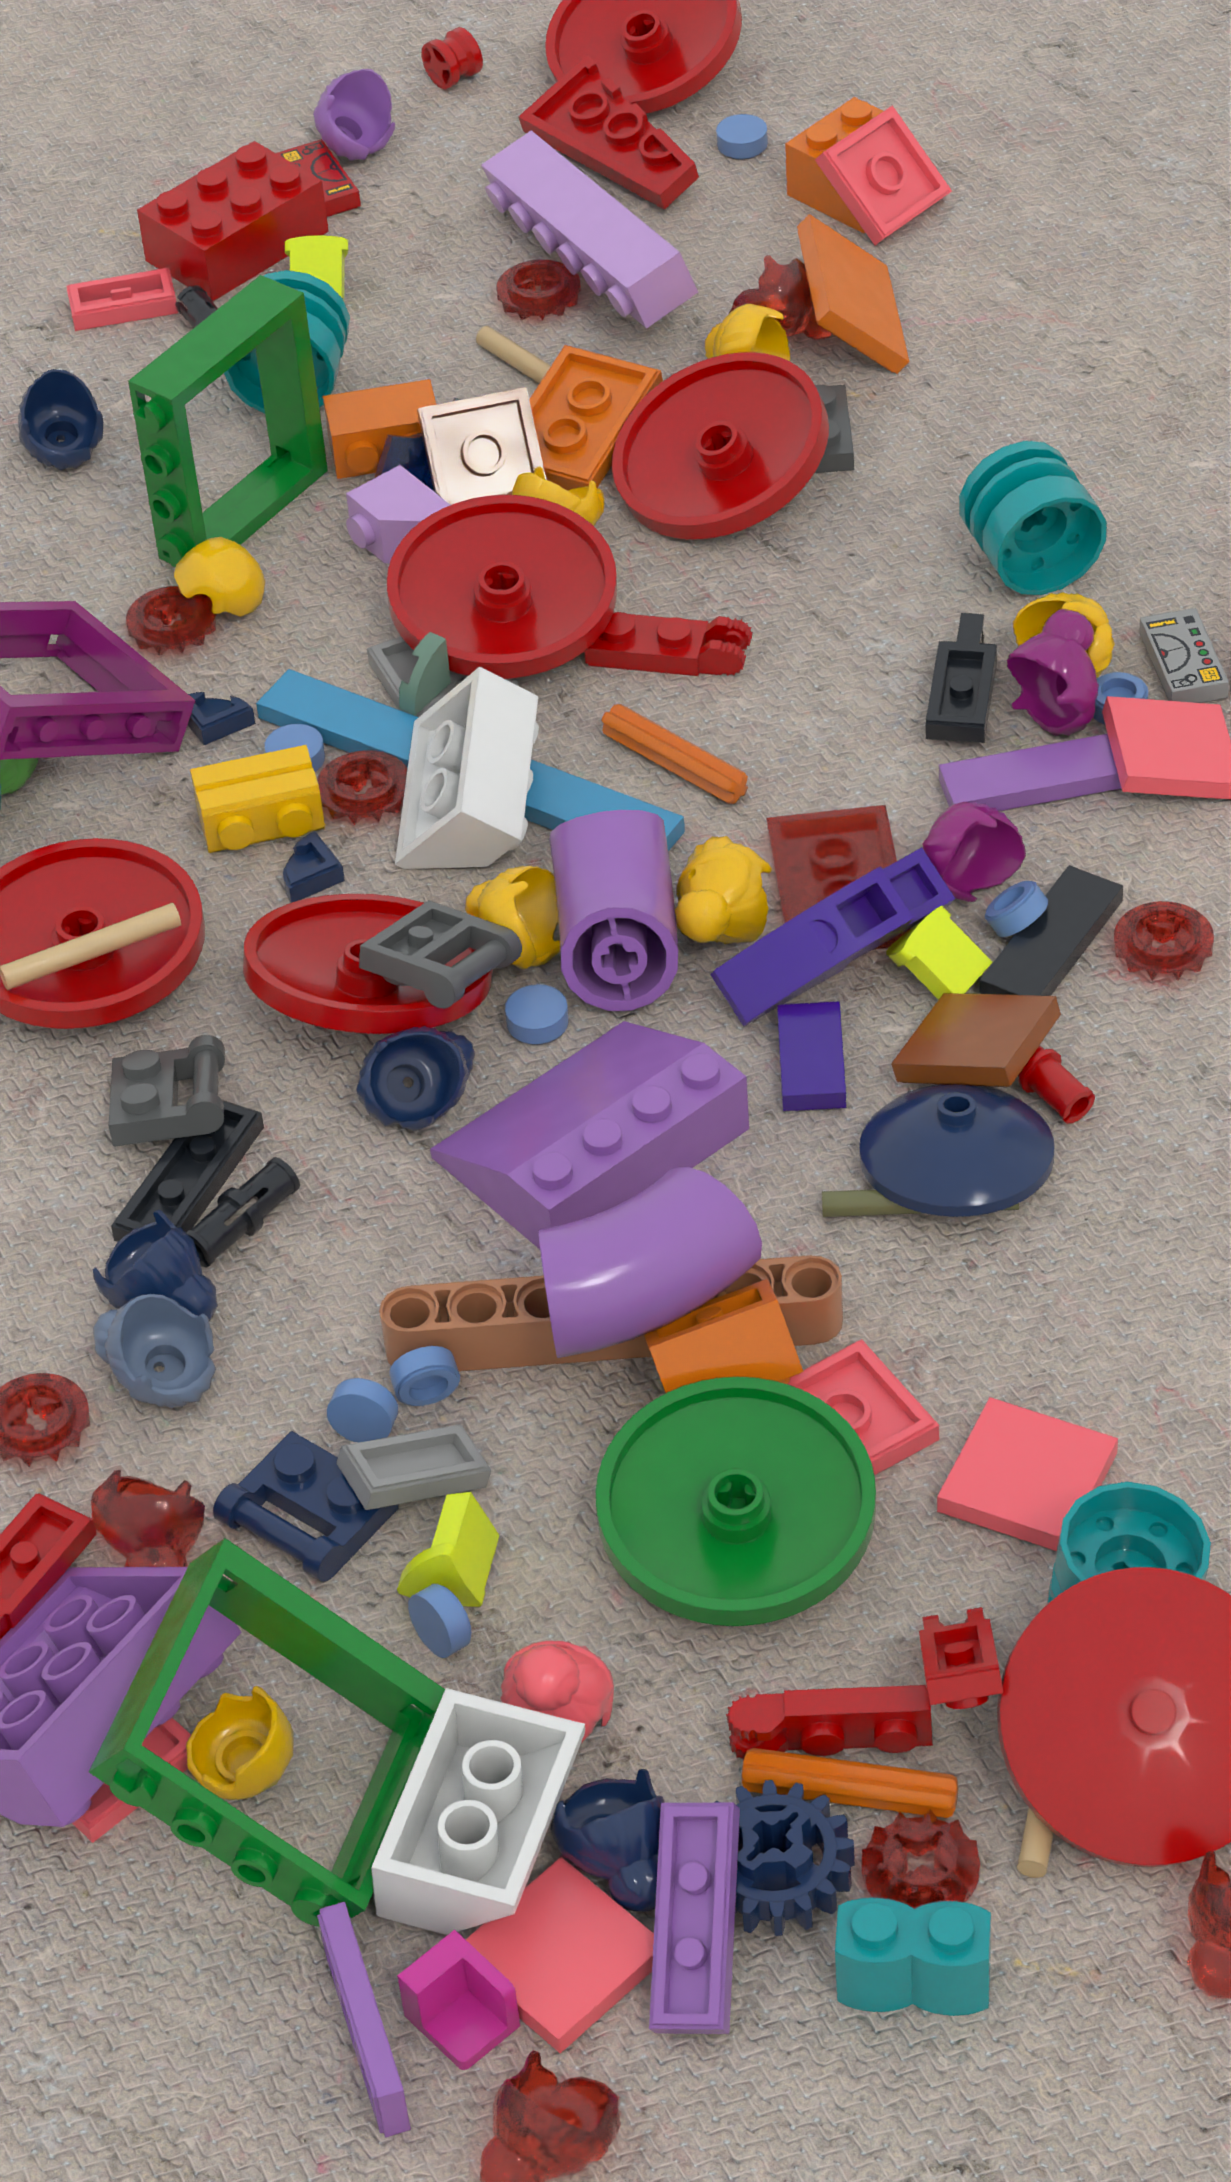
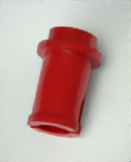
M1039 1046L1019 1073V1086L1027 1093H1037L1067 1124L1079 1121L1094 1104L1095 1094L1061 1065V1055L1054 1049H1044L1042 1046Z

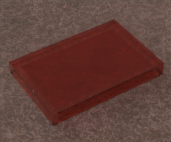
M886 805L766 818L767 836L783 924L880 866L884 869L897 861ZM908 930L883 943L882 945L876 947L875 949L889 948Z

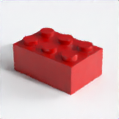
M256 141L240 147L236 152L209 168L201 170L197 175L173 189L163 192L156 199L137 209L145 261L158 269L169 268L171 277L187 287L201 286L212 299V302L288 257L285 254L286 240L302 236L324 235L329 232L322 180Z

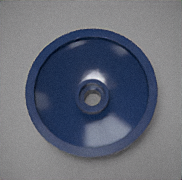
M939 1084L905 1093L877 1111L862 1131L859 1143V1156L862 1171L868 1182L890 1201L907 1209L925 1214L968 1217L1007 1209L1033 1195L1042 1187L1052 1171L1055 1145L1051 1129L1042 1116L1011 1094L987 1086Z

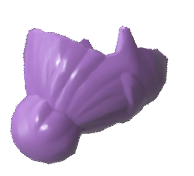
M372 69L353 70L350 73L342 74L338 78L333 79L331 84L327 85L325 91L321 94L313 113L315 126L328 148L334 151L338 157H346L350 161L356 159L365 160L368 154H373L383 149L395 130V122L391 123V94L382 77Z

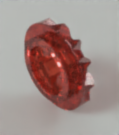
M537 259L522 262L506 270L498 279L496 285L497 300L502 302L504 312H517L521 320L527 319L530 316H539L543 321L545 315L551 313L562 316L565 307L577 305L578 293L581 292L580 278L577 273L573 275L563 263L558 261ZM535 286H541V291L544 292L534 293L536 291Z
M167 586L149 591L136 599L127 611L126 625L129 637L135 638L139 649L154 647L158 655H162L168 649H177L183 654L185 646L189 644L204 645L205 635L216 631L217 614H213L212 601L207 595L197 594L191 598H186L178 586ZM180 614L181 620H177L172 625H169Z
M355 751L337 757L321 770L317 778L322 807L328 808L332 819L348 816L353 825H356L362 818L371 817L379 823L383 812H400L401 802L404 799L408 769L395 756L380 751ZM368 779L371 780L372 788H368L365 794H355L360 792L363 786H366Z
M1169 901L1145 903L1126 912L1117 922L1114 930L1115 956L1125 959L1129 972L1145 969L1152 981L1160 973H1169L1174 979L1179 981L1184 970L1200 972L1205 958L1212 956L1214 932L1206 917L1187 905ZM1153 940L1163 944L1157 948L1152 947ZM1169 940H1175V947L1172 948L1164 943Z
M35 1373L15 1378L0 1387V1456L3 1461L19 1457L30 1467L36 1457L48 1455L57 1462L61 1449L66 1446H80L82 1430L90 1427L89 1405L84 1392L73 1381L56 1374ZM31 1408L34 1415L38 1414L43 1421L46 1420L47 1426H45V1429L35 1430L34 1426L27 1423V1409Z
M931 1809L923 1817L907 1818L899 1811L892 1824L885 1828L874 1827L871 1841L866 1849H862V1877L868 1892L873 1898L895 1900L914 1909L933 1902H966L972 1896L979 1882L981 1868L977 1840L969 1839L963 1832L958 1819L947 1823L937 1819ZM935 1849L933 1870L928 1866L921 1865L914 1871L909 1870L907 1872V1853L910 1852L915 1856L921 1857L927 1851L932 1852Z

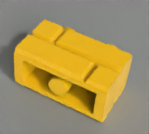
M307 745L190 769L197 812L208 853L227 849L238 850L250 844L283 837H299L307 832L325 829L319 785L314 768L312 767Z

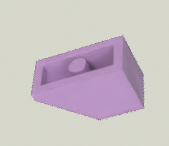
M398 465L346 493L349 512L346 526L351 539L358 547L366 548L383 563L390 564L397 546L407 533L423 519L450 504L404 467Z

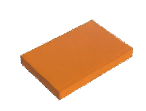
M808 214L797 226L817 324L887 370L898 374L910 361L888 266L814 216Z
M564 345L529 399L546 480L559 485L567 491L573 488L589 486L591 480L596 482V488H598L612 466L614 446L624 422L637 404L652 389L663 382L661 370Z

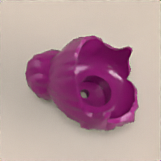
M1068 609L1056 611L1045 622L1042 633L1031 637L1025 643L1018 646L1007 659L1008 669L1012 676L1016 678L1018 684L1021 685V694L1011 704V708L1014 710H1027V713L1043 730L1055 737L1060 735L1069 736L1084 730L1095 713L1099 684L1097 683L1093 663L1086 652L1094 641V631L1091 623L1085 616Z
M960 802L944 810L935 820L928 837L922 843L923 850L953 896L966 902H975L977 900L971 894L972 892L1001 885L1021 867L1026 857L1022 836L1011 820L996 808H990L986 804H978L976 802Z

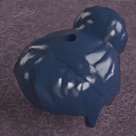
M51 369L35 379L33 384L27 387L26 392L22 395L18 415L19 439L31 456L35 457L38 462L44 463L47 467L53 466L60 471L68 467L78 468L82 463L91 459L92 450L96 448L103 438L104 422L103 415L98 410L95 398L81 379L66 370Z
M426 1026L420 1028L412 1027L408 1030L404 1029L386 1036L375 1043L363 1060L356 1088L358 1099L365 1106L369 1116L379 1120L385 1127L399 1124L402 1128L413 1131L426 1128L434 1124L452 1107L457 1105L464 1094L475 1058L473 1043L464 1035H456L452 1031H438L436 1028ZM405 1077L412 1081L411 1087H406L403 1084Z
M160 1209L153 1212L156 1222L132 1230L117 1242L106 1262V1278L102 1277L96 1267L93 1269V1278L99 1292L117 1309L140 1295L156 1294L175 1300L178 1305L186 1308L194 1315L205 1314L210 1322L218 1307L216 1287L209 1278L202 1275L200 1258L193 1239L181 1227L175 1226Z
M639 1769L636 1780L606 1778L584 1784L567 1798L565 1802L563 1800L559 1801L550 1830L562 1856L584 1872L607 1879L612 1898L624 1909L634 1912H648L655 1909L661 1803H665L662 1796L655 1794L648 1770Z

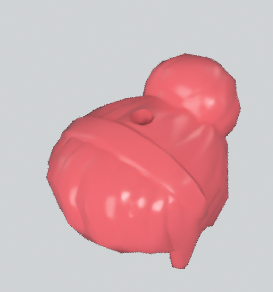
M569 1641L537 1642L517 1651L506 1663L504 1680L501 1684L502 1696L500 1699L502 1703L584 1723L585 1734L582 1742L593 1732L596 1723L601 1718V1727L606 1726L610 1720L614 1695L613 1677L604 1661L592 1653L586 1646H577Z

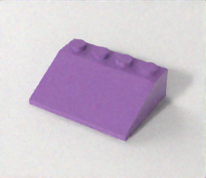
M623 1021L430 1149L431 1158L540 1249L539 1229L568 1224L611 1209L654 1184L670 1169L686 1166L693 1168L749 1130L747 1076L703 1042Z
M70 1567L23 1619L0 1639V1815L23 1825L65 1827L86 1813L91 1805L90 1798L104 1784V1782L90 1774L89 1770L188 1567ZM209 1605L146 1737L155 1727L165 1723L176 1714L180 1708L179 1700L199 1679L212 1673L222 1663L224 1658L223 1652L242 1633L237 1624Z

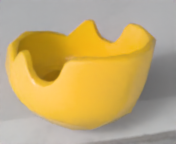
M223 537L209 538L193 547L175 567L174 578L181 593L186 598H191L197 594L207 595L212 601L213 614H220L225 611L242 617L254 612L262 603L265 591V578L261 567L243 546Z
M259 1686L253 1687L252 1696H237L226 1692L223 1693L219 1698L215 1711L209 1713L197 1723L186 1742L188 1770L203 1787L220 1798L228 1800L248 1799L271 1788L278 1783L293 1757L294 1732L292 1726L278 1703Z

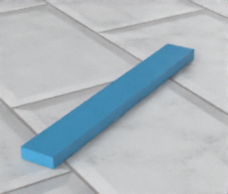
M288 669L256 703L259 719L280 727L289 724L309 725L320 732L323 743L407 774L414 721L419 718L417 716ZM531 759L530 769L533 771V781L527 793L524 818L530 822L554 830L564 822L592 813L612 810H643L657 814L664 820L668 851L685 832L684 816Z

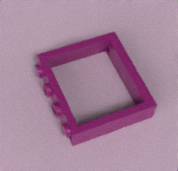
M76 601L0 602V658L58 657L98 691L11 695L0 686V760L179 752L196 700ZM51 635H58L56 644H48Z

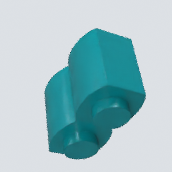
M860 1898L838 1905L835 1942L837 2001L848 2007L869 2012L895 2011L912 2004L931 2013L949 2016L969 2015L988 2009L991 1967V1912L973 1904L957 1901L933 1902L915 1909L904 1903L885 1898Z

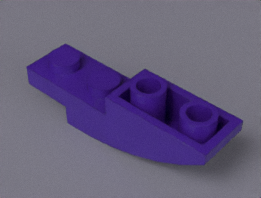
M921 847L884 869L881 866L821 900L716 968L710 975L744 1027L776 1009L777 1005L785 1004L843 971L850 962L912 928L938 907L943 906L947 908L955 900V897Z

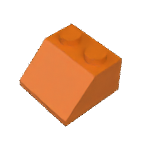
M853 97L785 143L787 195L865 234V231L815 159L824 151L882 113L883 110Z

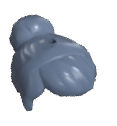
M147 1294L135 1297L118 1310L111 1309L98 1317L93 1328L95 1351L105 1363L109 1364L118 1382L129 1390V1395L132 1398L144 1403L155 1404L159 1407H183L187 1403L199 1402L202 1394L211 1388V1381L216 1367L210 1358L214 1351L213 1333L209 1319L205 1314L194 1315L186 1308L178 1305L173 1299L163 1295ZM157 1366L164 1367V1370L161 1372H157L154 1370V1368Z

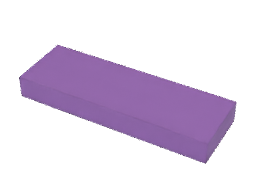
M1108 734L939 764V782L949 807L960 802H976L1002 811L1121 789Z
M734 1802L661 1803L649 2029L656 2034H729L740 1817V1808Z
M342 1902L319 1909L320 1914L317 1917L324 1952L380 2134L384 2133L386 2138L409 2131L411 2127L403 2086L346 1904Z

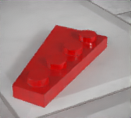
M588 54L518 116L522 130L525 133L532 130L552 148L664 210L699 178L695 162L661 128L656 129L648 121L646 113L636 103L632 105L622 95L620 87L610 77L605 78L599 72L596 62Z

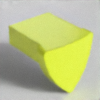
M326 235L302 236L286 240L285 254L290 257V271L308 273L328 283L344 300L345 258L348 254V240L343 237Z
M943 906L932 911L886 950L887 956L898 967L905 965L938 1000L943 993L965 994L992 964V961L950 919L951 914Z
M471 1492L446 1495L432 1546L416 1555L406 1565L401 1573L397 1587L399 1594L410 1598L431 1584H439L448 1588L458 1598L462 1606H482L485 1586L498 1543L499 1533Z

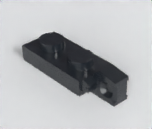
M961 613L957 641H939L926 715V739L985 743L997 666V645L984 643V614Z

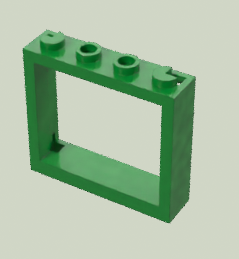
M258 276L128 380L159 559L171 564L173 567H176V564L193 547L209 538L223 537L241 545L328 471L303 292L265 276ZM255 348L271 456L202 512L185 404ZM145 395L151 397L149 402L146 401Z
M224 1538L190 1562L94 1759L89 1773L110 1786L111 1792L119 1800L126 1804L143 1808L170 1826L172 1833L179 1840L191 1846L202 1847L229 1865L231 1871L238 1879L251 1886L262 1887L289 1905L293 1914L301 1921L319 1927L317 1915L320 1914L319 1909L345 1902L350 1919L366 1910L374 1891L371 1867L445 1689ZM208 1605L392 1730L331 1872L142 1746Z

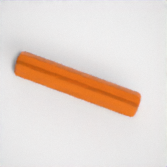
M614 704L609 712L604 713L601 720L604 723L602 731L609 738L728 804L736 803L740 796L746 794L748 776L740 769L622 704Z
M757 1748L747 1750L743 1760L741 1775L743 1787L749 1792L763 1793L765 1780H773L777 1788V1794L787 1795L797 1782L803 1784L804 1799L814 1800L819 1796L826 1795L830 1798V1803L942 1818L953 1816L957 1806L959 1790L957 1777L952 1774Z

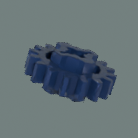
M765 1780L763 1795L752 1797L750 1792L743 1786L735 1788L736 1803L740 1808L735 1914L737 1912L743 1914L744 1932L752 1933L760 1920L770 1921L771 1929L775 1936H783L785 1920L794 1918L805 1930L813 1928L812 1910L817 1907L821 1911L832 1915L837 1911L836 1891L849 1892L852 1886L851 1867L855 1866L854 1840L848 1838L847 1818L844 1814L830 1817V1798L826 1795L815 1798L811 1803L804 1801L803 1784L797 1782L787 1795L777 1794V1788L773 1780ZM816 1843L823 1854L819 1866L813 1863L812 1847Z

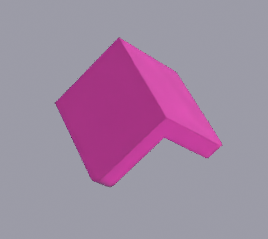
M453 1930L397 1975L404 2016L461 2070H467L520 2027L515 1987L456 1930Z

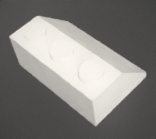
M478 667L414 721L395 865L403 869L488 867L507 851H512L520 845L528 826L524 815L527 793L533 781V771L530 769L532 747L539 731V725L536 722L537 695L482 667Z
M446 1688L371 1867L376 1916L448 1935L453 1930L457 1932L515 1914L584 1737L585 1724Z

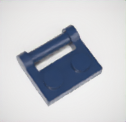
M290 1431L239 1484H229L220 1492L214 1503L213 1516L216 1520L232 1529L242 1526L301 1561L304 1572L321 1582H326L334 1577L399 1509V1504L365 1510L336 1464L338 1457L297 1433ZM268 1501L324 1535L315 1538L262 1507V1505Z

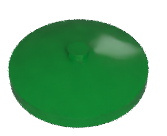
M722 1377L691 1383L669 1391L641 1408L623 1425L608 1446L600 1465L595 1491L600 1538L612 1565L623 1580L639 1595L664 1611L695 1622L718 1626H750L770 1623L798 1614L824 1600L849 1578L860 1563L871 1540L876 1515V1486L872 1463L864 1444L851 1425L835 1409L806 1391L781 1382L754 1377Z

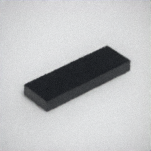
M1069 865L1045 895L1048 899V906L1045 911L1032 924L1013 936L980 979V994L1051 996L1122 903L1123 885Z
M222 1100L224 1104V1122L217 1131L203 1135L174 1138L111 1225L114 1241L118 1242L136 1228L156 1222L153 1212L159 1209L175 1226L181 1227L185 1232L191 1230L264 1129L262 1113Z

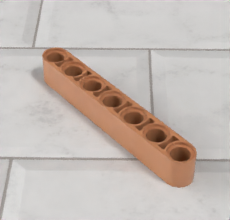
M807 1255L759 1259L731 1286L713 1298L715 1299L768 1279L780 1305L794 1346L828 1342L836 1337L842 1329V1275L835 1263L822 1256ZM544 1275L405 1286L388 1293L382 1300L379 1309L387 1361L391 1366L399 1357L407 1352L427 1346H439L450 1350L454 1355L458 1371L652 1357L645 1337L642 1335L633 1340L600 1350L557 1358Z

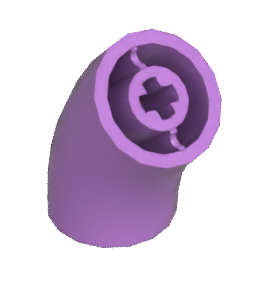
M612 810L592 813L564 822L550 832L549 842L558 910L561 971L569 988L585 1003L606 1011H632L652 1004L669 989L678 971L676 915L664 820L657 814L643 810Z
M686 1166L670 1169L654 1184L611 1209L568 1224L539 1229L541 1260L557 1358L600 1350L655 1331L695 1311L731 1286L761 1258L762 1240L757 1224L745 1205L726 1185L706 1172Z

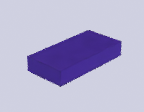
M840 1001L777 1005L783 1111L847 1108Z

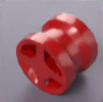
M457 27L447 32L444 40L434 39L425 43L421 49L423 66L433 83L442 89H448L456 85L460 76L471 77L479 73L483 67V57L477 41L469 31L462 27Z

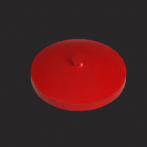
M562 0L552 16L546 34L545 49L548 65L557 82L588 54L596 62L599 72L605 78L610 77L620 87L622 95L632 105L636 103L646 114L660 111L698 92L714 79L726 65L740 37L742 27L739 0Z
M739 352L712 357L690 365L671 375L652 389L632 410L624 422L614 446L612 456L614 482L631 514L642 525L654 532L679 539H709L729 535L751 527L770 517L789 503L809 482L817 470L827 446L829 435L828 414L812 379L801 368L786 359L756 352Z
M521 495L477 497L457 502L431 514L413 527L402 539L388 567V605L395 628L402 639L413 650L429 632L446 639L450 671L469 676L478 667H482L503 679L526 677L549 671L573 660L587 650L601 636L611 620L616 605V565L612 551L601 533L585 518L564 506L544 499Z
M103 838L77 839L47 845L23 854L0 868V966L170 903L175 905L179 913L181 926L9 990L5 988L0 976V1013L8 1018L33 1026L74 1029L116 1022L140 1013L160 1002L171 994L190 974L199 959L205 940V921L198 889L191 877L178 863L155 849L129 841Z
M334 894L295 901L274 909L261 917L249 929L244 941L243 974L249 988L260 1000L276 1011L301 1022L345 1032L391 1034L404 1029L408 1030L412 1027L420 1028L426 1026L433 1028L455 1021L473 1011L487 997L491 988L492 970L466 987L464 996L459 1001L443 1009L432 1005L422 990L411 986L391 984L383 976L359 968L360 945L424 904L420 901L389 895ZM469 947L445 965L452 967L476 949Z
M1154 1567L1112 1570L1083 1580L1060 1593L1033 1618L1018 1638L1009 1655L1002 1675L1003 1693L998 1695L997 1722L1001 1751L1007 1770L1024 1802L1046 1827L1068 1844L1086 1854L1121 1865L1162 1867L1181 1864L1203 1857L1231 1842V1595L1210 1582L1193 1575Z

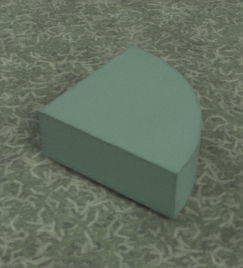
M429 632L415 647L412 655L419 659L413 669L409 683L401 681L399 687V708L415 716L451 683L446 639L432 632Z

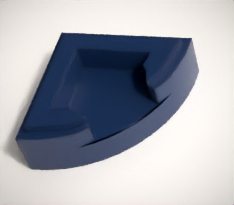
M205 692L188 694L196 700L188 726L203 745L256 724L253 708L238 697L230 696L231 701L206 698Z
M315 831L303 837L293 847L294 853L283 869L285 891L290 903L302 900L345 881L342 864Z

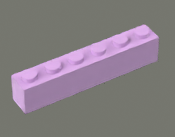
M532 130L481 165L490 182L485 187L486 193L497 210L501 213L508 210L515 223L524 233H528L530 230L533 231L543 249L549 254L556 251L565 267L573 275L581 272L592 291L598 296L605 293L613 307L622 317L630 314L647 329L698 293L682 255L676 248Z

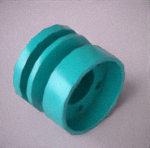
M289 270L267 273L263 276L304 293L319 407L324 405L323 396L331 395L334 390L340 359L343 356L349 334L350 315L344 300L328 283L308 273ZM254 348L228 369L224 375L230 389L246 405L265 414L256 349Z
M1021 441L1001 447L984 458L968 475L959 495V515L967 529L975 538L981 550L985 552L1004 584L1020 594L1044 595L1070 585L1081 578L1098 560L1106 542L1107 521L1100 508L1084 485L1080 484L1074 471L1068 466L1062 454L1045 442Z
M1127 1481L1103 1485L1093 1489L1078 1498L1063 1518L1047 1604L1060 1593L1083 1580L1098 1574L1125 1568L1154 1567L1171 1569L1206 1580L1211 1542L1202 1519L1183 1499L1157 1486Z

